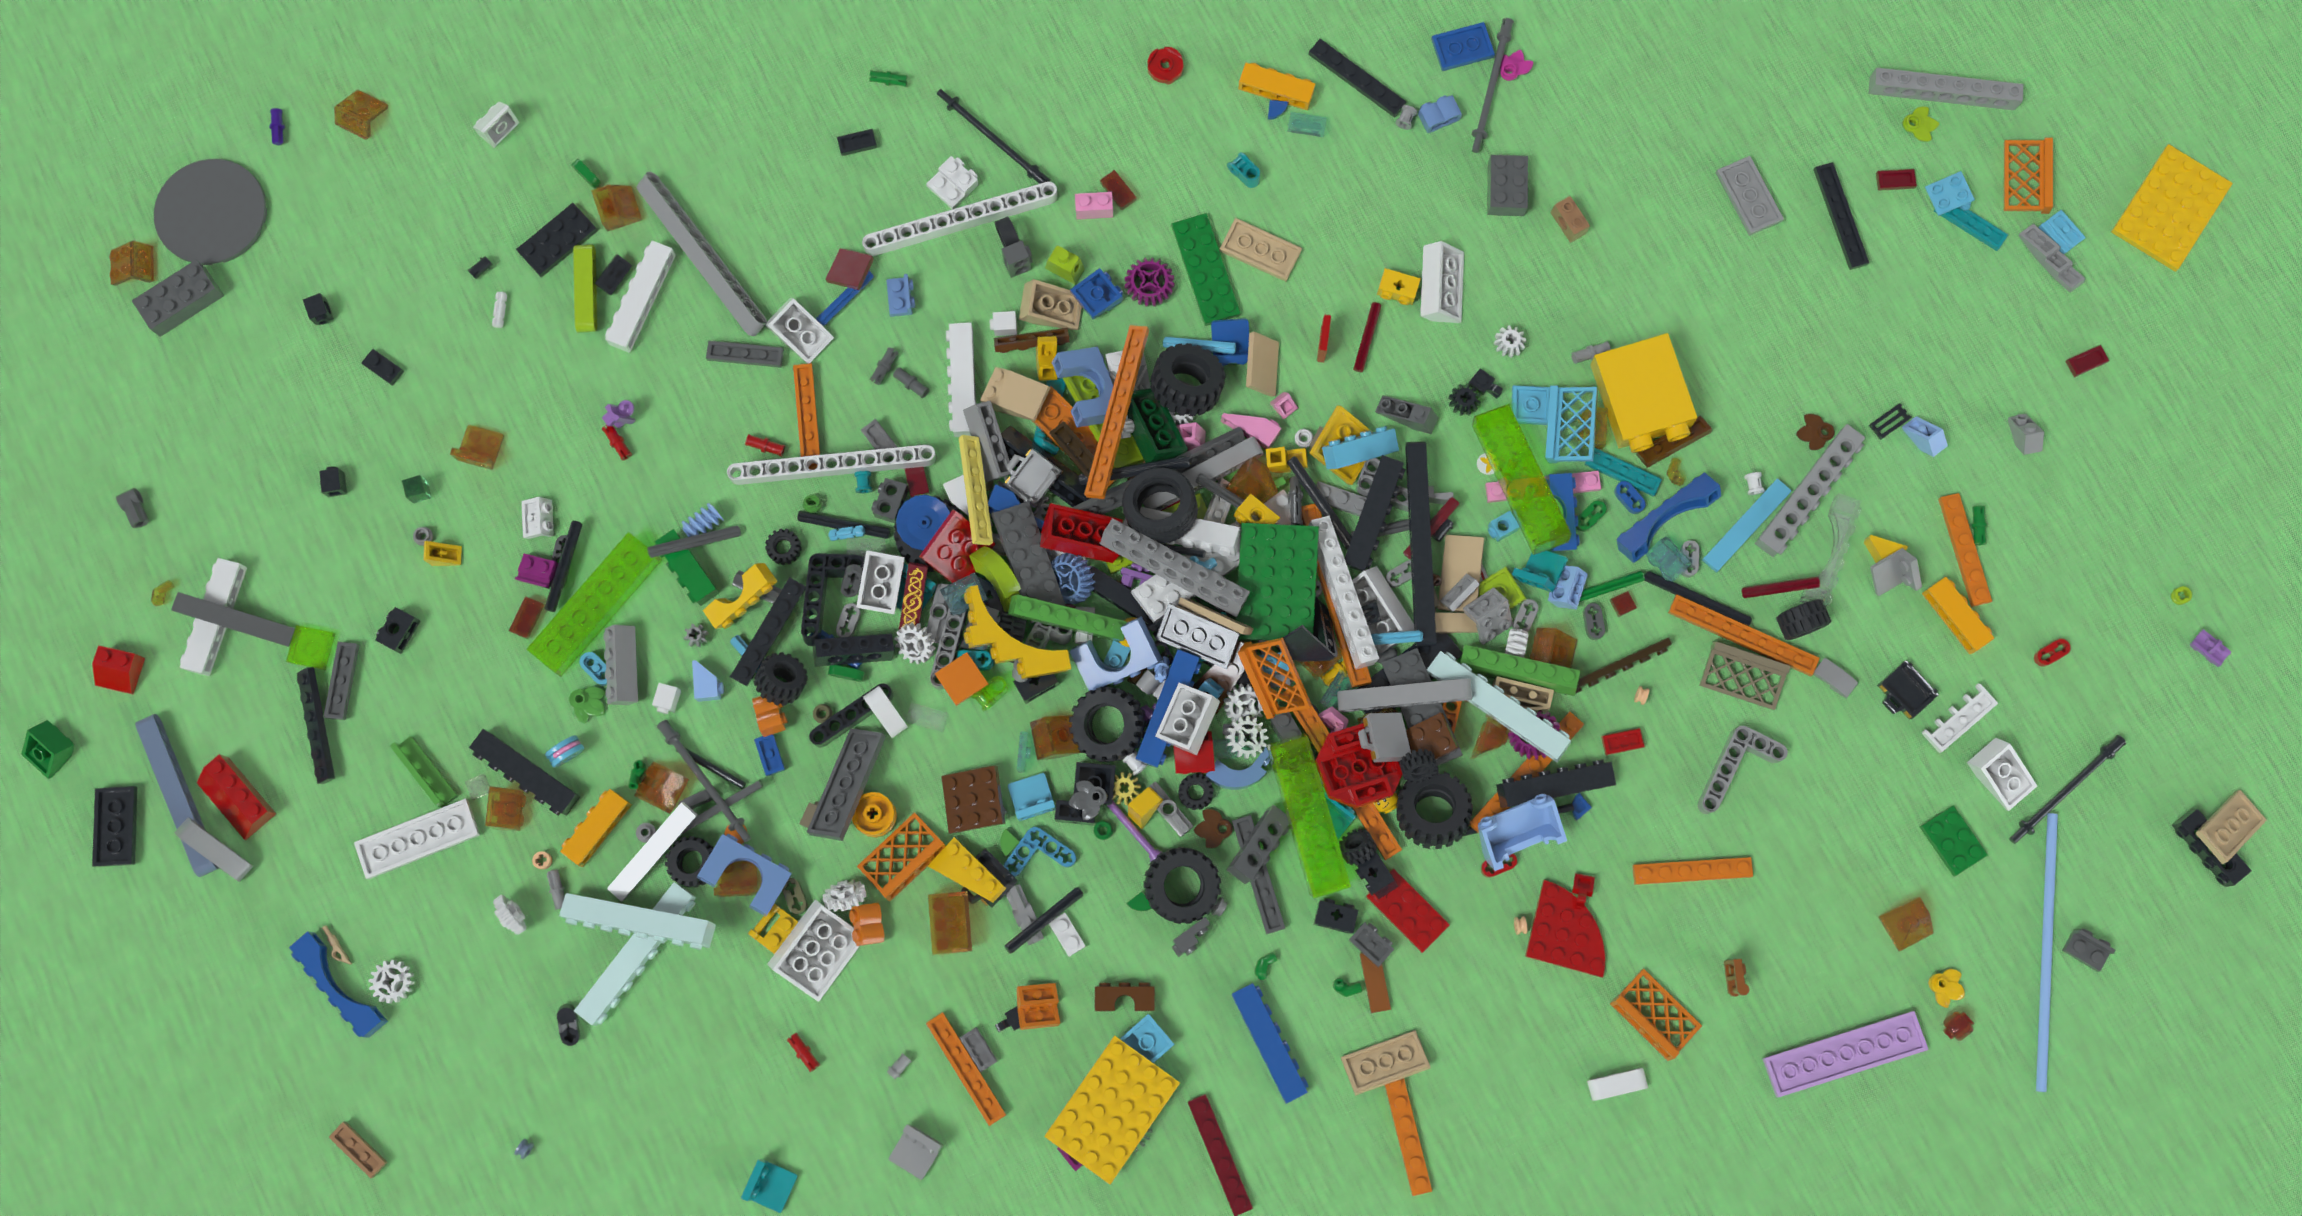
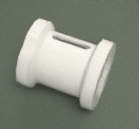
M1761 472L1750 473L1744 476L1748 483V495H1757L1765 492V489L1762 488Z
M1136 750L1122 760L1123 763H1127L1132 769L1134 776L1148 766L1136 760L1138 753Z

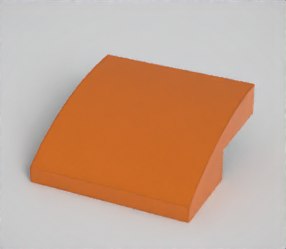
M1055 983L1017 987L1020 1030L1060 1025L1057 1008L1059 999Z

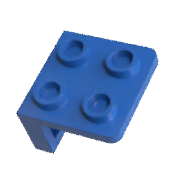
M1248 319L1212 321V341L1236 344L1234 354L1212 352L1213 356L1216 355L1219 359L1218 363H1222L1223 366L1228 365V363L1246 364L1248 362L1249 347Z

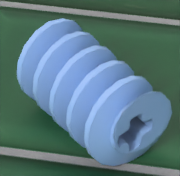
M707 503L708 510L701 507V515L694 512L695 519L689 516V523L682 521V529L688 537L700 535L699 532L707 533L706 527L712 530V523L719 525L718 519L723 520L713 505Z

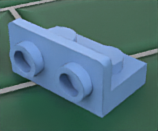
M904 274V278L886 279L890 317L913 315L912 308H915V299L911 297V291L914 290L913 280L909 279L908 274Z

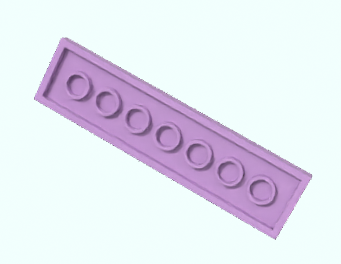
M1911 1011L1762 1059L1775 1096L1779 1098L1929 1049L1915 1011Z

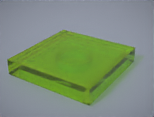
M296 625L286 662L326 670L336 633Z

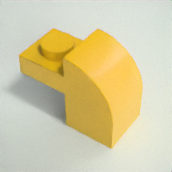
M1056 336L1037 338L1036 366L1039 381L1057 380L1052 364L1057 353Z
M1285 447L1266 449L1267 468L1275 473H1290L1291 469L1287 461L1294 456L1297 457L1304 469L1308 468L1306 448L1286 450Z

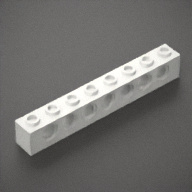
M1330 516L1311 520L1308 526H1319L1318 562L1354 666L1357 670L1374 665L1379 656Z

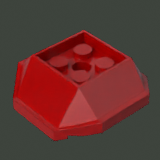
M1364 723L1329 733L1315 760L1316 768L1328 798L1354 808L1392 797L1402 776L1398 761L1374 762L1371 757V750L1361 748L1358 732L1366 729ZM1354 766L1360 767L1362 772H1357Z

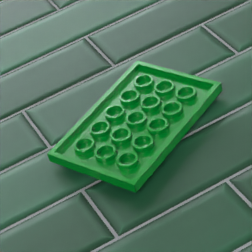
M1242 523L1238 585L1250 592L1236 620L1252 627L1253 631L1250 635L1241 634L1239 639L1275 640L1283 638L1301 625L1313 634L1319 526Z

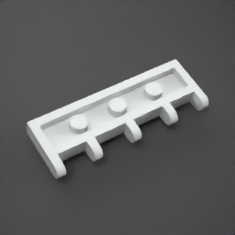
M1978 683L1975 686L1979 693L1972 699L1967 694L1962 697L1966 704L1957 711L1953 706L1948 709L1952 716L1943 723L1940 719L1934 721L1939 728L1932 734L1927 730L1922 731L1923 736L1939 753L1943 752L1998 704L1981 684Z

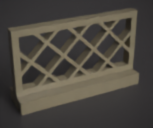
M1712 642L1711 651L1699 686L1775 710L1786 675L1789 673L1791 666L1719 642ZM1714 655L1721 656L1725 664L1715 668L1712 662ZM1737 661L1741 663L1744 670L1734 675L1730 664ZM1727 666L1731 677L1722 681L1717 671ZM1758 668L1762 677L1753 681L1748 671ZM1711 673H1715L1719 680V683L1714 685L1705 682L1707 676ZM1746 673L1750 683L1740 686L1736 677ZM1772 674L1779 675L1778 684L1771 687L1767 677ZM1733 678L1737 689L1728 691L1724 682ZM1764 679L1769 689L1759 693L1754 683ZM1752 685L1756 695L1750 698L1746 697L1742 689ZM1768 691L1773 696L1771 705L1764 703L1761 697L1762 694Z

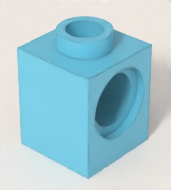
M1508 511L1490 521L1488 532L1493 539L1495 538L1499 542L1517 532L1520 526L1511 511ZM1498 524H1504L1507 530H1499Z

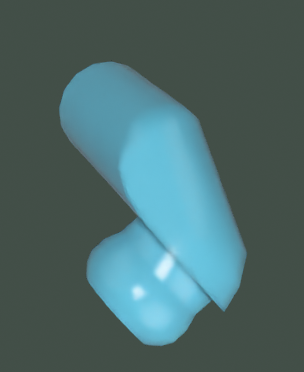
M1196 556L1189 558L1209 570L1217 566V562L1213 557L1204 562L1200 561Z

